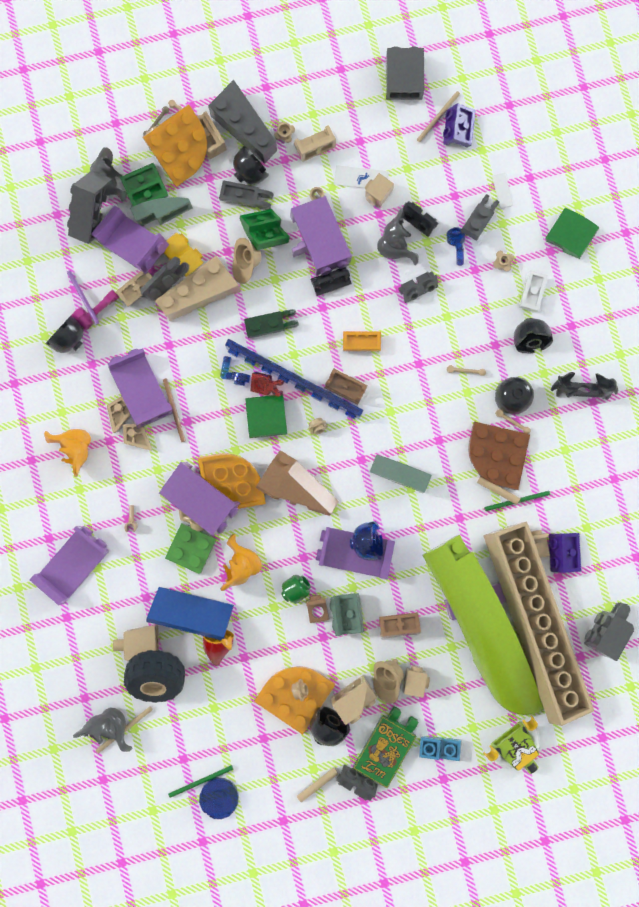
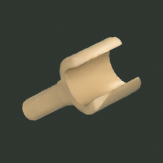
M129 505V522L124 526L126 532L129 531V524L134 526L133 532L138 528V524L134 521V505Z

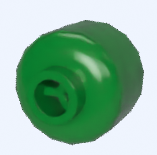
M293 575L283 582L282 597L287 602L290 601L297 604L309 596L311 585L303 575Z

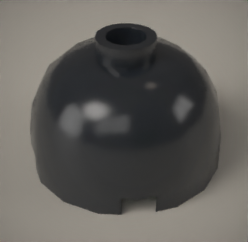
M243 146L233 160V167L236 171L234 176L241 183L245 181L249 185L259 184L269 176V173L265 172L266 168L254 154L250 155L247 152L249 149Z
M71 315L45 344L59 353H68L72 349L76 352L83 344L80 341L83 337V328Z
M527 318L514 331V345L520 353H535L533 349L538 348L542 351L553 342L550 327L545 321L540 319Z
M509 377L503 380L495 390V402L498 408L506 414L518 415L525 412L531 406L534 399V390L531 384L521 377Z
M324 706L322 709L318 707L310 721L311 734L319 745L334 747L342 743L350 732L349 724L345 725L338 713L329 707Z

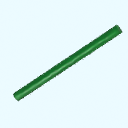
M550 491L521 497L518 503L548 496ZM505 501L486 506L484 509L489 511L513 505L514 503Z
M230 765L168 793L169 798L234 770L233 766Z

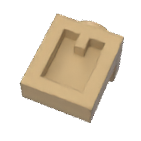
M542 530L531 531L540 558L550 556L546 537H549L548 533H542Z

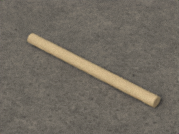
M456 91L417 138L418 142L422 141L460 95L459 91Z
M149 706L126 725L125 732L153 710L152 707ZM108 739L96 749V752L99 754L115 740Z

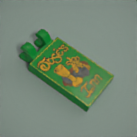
M395 706L392 707L388 717L381 715L353 765V769L385 788L389 787L416 739V734L412 732L419 723L418 719L413 716L409 717L405 726L399 723L397 719L401 715V709Z

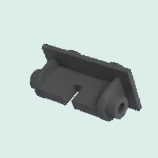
M427 271L416 277L417 284H415L413 279L401 284L398 290L401 295L403 294L404 302L407 303L415 300L419 296L437 288V275H434L432 271Z
M345 764L343 765L341 774L339 773L336 781L339 782L338 785L343 786L349 791L355 786L354 794L365 801H371L372 798H375L378 784L358 773L355 769Z

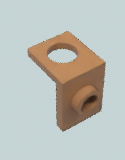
M321 594L309 596L310 599L306 600L310 623L329 620L325 597H321ZM316 606L322 607L324 611L323 615L319 618L314 617L312 614V610Z

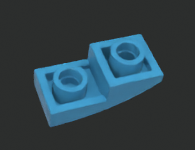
M421 736L419 757L434 760L460 761V739Z

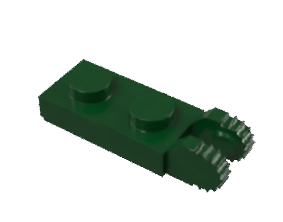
M290 309L283 312L278 311L245 318L244 323L248 338L277 333L299 326L298 320H292L284 324L282 318L297 314L296 310Z

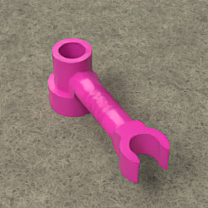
M111 290L98 305L92 308L95 315L116 301L119 296L114 290ZM83 307L73 312L72 316L85 330L94 324L89 312L87 313Z

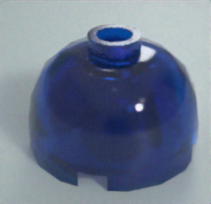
M376 521L360 524L355 528L352 538H350L351 549H354L358 557L367 561L381 560L379 556H383L382 535H378L377 530L380 527Z

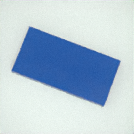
M158 587L146 622L222 640L225 637L234 605Z

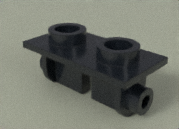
M408 201L404 204L402 208L404 210L403 219L429 237L433 229L439 224L436 222L437 219L427 212L422 215L423 209L414 202Z
M346 267L331 271L327 275H320L310 279L316 296L352 284L349 270Z

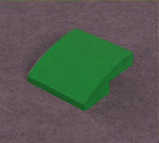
M154 162L120 177L133 207L143 202L169 196Z
M564 208L546 236V242L563 249L564 253L580 259L599 230V226L584 216Z
M273 209L240 215L239 219L243 229L256 250L289 243L290 236L280 226L281 218Z
M283 394L245 398L249 438L287 434Z

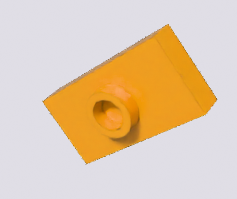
M343 331V351H381V331Z

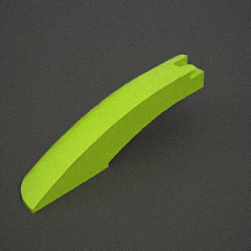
M456 535L423 554V558L457 619L472 654L473 662L494 699L506 710L520 715H531L544 710L533 674L515 631L473 551L469 552L461 536Z

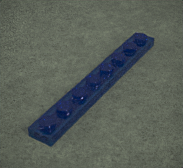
M230 339L227 340L225 347L230 355L236 358L238 355L245 359L244 362L253 367L255 364L260 366L262 372L268 375L272 373L277 375L279 381L288 384V382L294 384L296 390L302 393L305 391L311 393L313 399L319 402L322 400L328 402L330 408L336 411L338 409L345 411V415L353 420L355 418L360 419L364 411L363 409Z

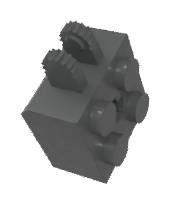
M618 602L611 612L602 610L601 613H598L594 620L595 625L585 635L586 641L584 644L601 655L618 661L634 632L633 624L626 621L631 611L630 606L626 603Z

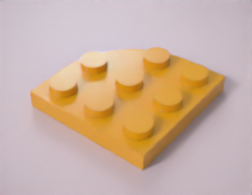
M189 104L142 137L175 187L194 175L201 167L206 156L207 139L205 130Z
M230 453L198 457L201 477L233 502H240V505L237 507L238 509L266 504L264 493L256 488L261 479L260 475L249 461Z
M303 666L282 669L271 676L254 702L303 735L310 725L313 714L318 707L321 708L334 688L335 683L311 668ZM299 679H302L303 683H306L308 687L307 698H304V701L296 700L292 693V684L299 682Z

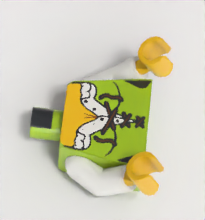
M532 715L529 722L523 719L522 724L519 721L489 746L491 751L489 753L483 752L489 761H493L495 764L507 769L515 768L517 771L524 767L529 774L538 770L539 767L533 760L539 755L537 750L540 746L537 730L538 723Z

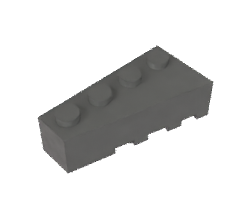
M233 79L208 105L210 115L265 164L277 152L276 140Z

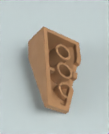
M281 450L272 460L256 486L257 489L271 498L277 500L279 498L290 501V504L304 505L309 510L328 516L332 514L339 503L297 460Z

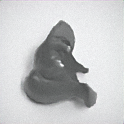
M103 147L96 160L92 163L90 171L111 178V185H107L104 195H117L123 202L126 199L127 192L117 188L115 176L120 178L122 174L117 172L112 166V151L108 147Z
M400 209L396 217L386 225L383 237L377 243V249L385 258L399 259L407 257L413 261L414 265H417L419 263L418 254L407 249L404 236L411 237V233L402 225L404 223V210Z
M110 707L104 710L102 714L91 717L82 729L73 734V738L88 737L89 734L98 744L103 743L101 736L114 739L122 752H130L133 749L132 746L127 745L124 741L126 721L123 713L116 708Z

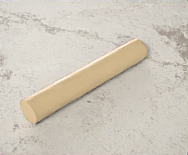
M481 476L477 481L478 484L516 505L521 499Z
M333 767L297 795L298 800L301 803L338 775L337 770Z

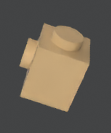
M378 173L375 179L369 180L365 186L366 200L373 206L381 207L393 191L394 183Z
M412 665L411 668L406 667L402 688L404 694L424 698L425 688L428 689L430 677H427L423 667Z

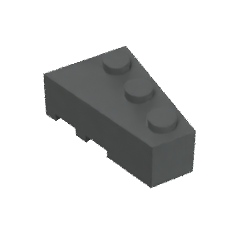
M90 171L76 183L72 184L70 189L72 197L69 204L70 218L67 222V227L69 228L68 236L87 244L95 239L91 233L102 220L103 214L100 213L102 202L106 203L107 196L104 194L107 185H111V178Z

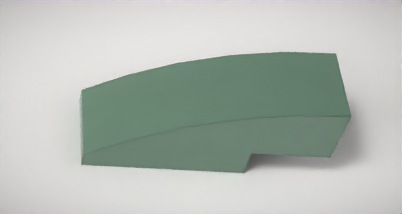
M169 197L143 202L131 207L130 210L137 223L143 227L156 219L162 225L193 207L189 198Z
M377 454L369 471L420 493H425L432 476L429 473Z

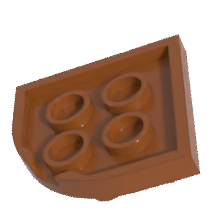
M473 422L468 452L471 464H473L478 475L497 486L519 490L530 434Z

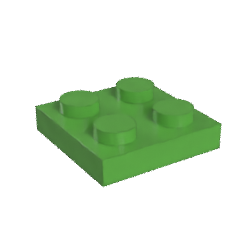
M181 523L165 559L197 574H201L217 539L203 532L193 530L190 526Z

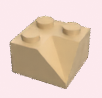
M362 675L333 695L331 701L332 706L344 724L347 725L348 723L354 724L361 718L360 715L363 713V708L366 707L367 709L376 703L375 699L378 697L364 675Z

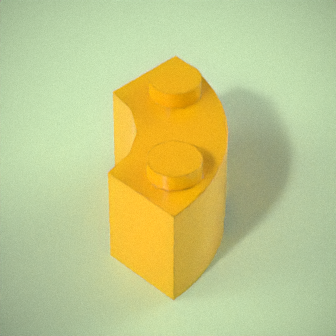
M175 232L166 240L169 246L164 252L165 256L169 260H172L173 257H178L181 261L180 265L184 262L189 264V270L184 275L185 277L189 276L204 263L201 260L203 258L202 254L196 248L193 250L187 244L189 241L182 233L179 235Z

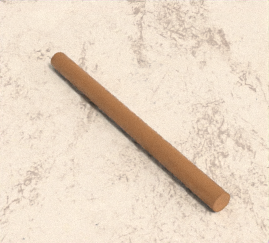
M165 378L163 382L169 403L173 409V416L180 440L185 442L168 379Z

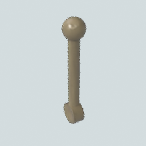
M167 106L162 108L161 114L149 130L156 126L165 114L169 113Z

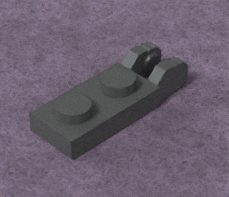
M224 180L219 200L268 210L271 209V204L258 200V196L272 199L274 193L259 189V187Z
M488 194L484 196L481 203H478L461 230L462 233L476 241L494 215V211L499 204V201L496 200L491 205V209L486 208L484 205L489 200Z
M173 257L141 288V295L155 302L156 299L165 294L188 272L189 264L184 262L180 265V259Z

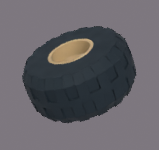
M147 650L134 655L128 661L124 673V686L128 693L144 702L157 703L172 700L181 693L185 682V667L179 658L169 652L160 650Z

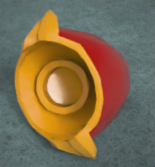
M226 630L225 637L222 640L203 636L205 654L215 666H219L226 654L232 650L234 634L229 630Z

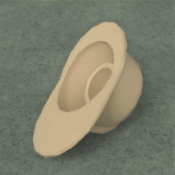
M239 238L234 245L232 272L238 283L245 284L250 280L253 269L259 265L261 252L256 250L246 238Z
M397 659L385 662L378 661L374 664V690L377 696L385 703H395L399 697L400 684L404 679L403 670L398 665Z

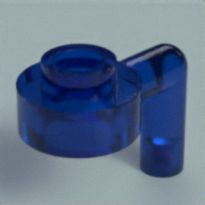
M454 227L446 233L447 243L455 246L456 264L462 266L464 264L463 243L465 242V234L461 232V228Z
M224 356L220 377L232 380L235 385L245 386V383H249L251 375L229 372L231 357Z

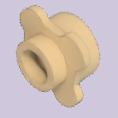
M280 122L274 137L277 140L282 139L289 143L292 141L291 136L295 132V127L289 123Z
M498 251L496 253L497 258L493 263L494 268L506 272L510 271L514 255Z
M316 418L309 423L308 429L310 434L318 435L323 433L328 426L325 420Z
M302 679L292 684V693L296 700L304 701V698H307L308 687L306 683H303Z

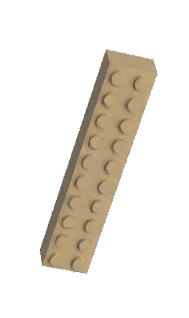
M527 521L483 535L527 662L533 674L548 722L563 726L594 712Z

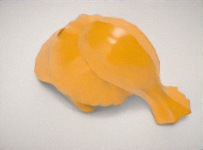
M71 429L59 435H52L45 431L44 437L46 442L60 444L59 452L69 457V459L63 458L61 461L71 464L74 477H78L80 468L88 457V446L91 442L89 433L82 429Z
M235 534L230 535L227 541V545L234 551L232 560H229L230 569H228L227 565H223L227 579H225L226 583L221 586V591L227 590L232 586L244 584L250 576L258 574L262 568L259 556L252 550L238 545L235 540Z

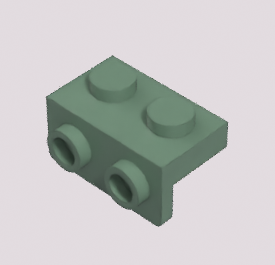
M359 593L330 597L329 607L333 615L332 628L335 631V636L363 633L364 624Z

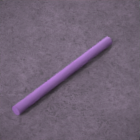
M71 270L67 271L71 282L94 323L99 324L98 318Z

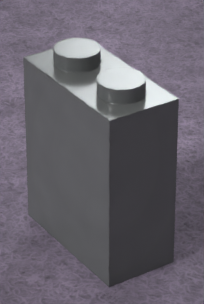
M398 46L387 48L386 100H422L424 95V48L416 46L410 48H400Z

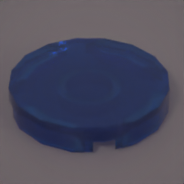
M221 777L209 780L203 786L199 796L202 811L213 819L229 817L235 811L239 802L237 787L232 781Z

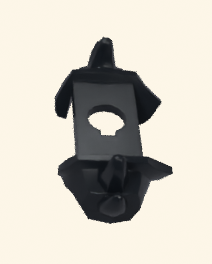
M569 372L564 376H558V380L551 387V391L556 390L557 397L565 393L568 398L579 396L599 397L608 400L613 392L615 395L618 394L617 381L614 378L608 379L599 373H595L596 383H579L570 381L575 373ZM581 387L588 388L590 392H583L578 389Z

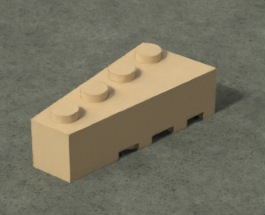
M215 256L156 299L155 302L169 321L191 313L195 309L203 308L209 303L222 300L233 293L241 292L235 279L218 257Z

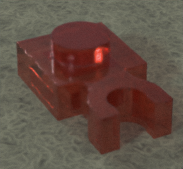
M253 372L250 391L263 395H269L272 392L276 396H281L283 391L278 390L277 385L282 386L284 381H272V375Z

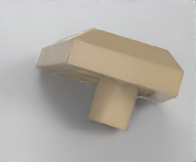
M122 396L106 405L113 433H116L130 417V412Z
M123 424L124 444L150 451L153 450L144 426L137 429L135 424Z

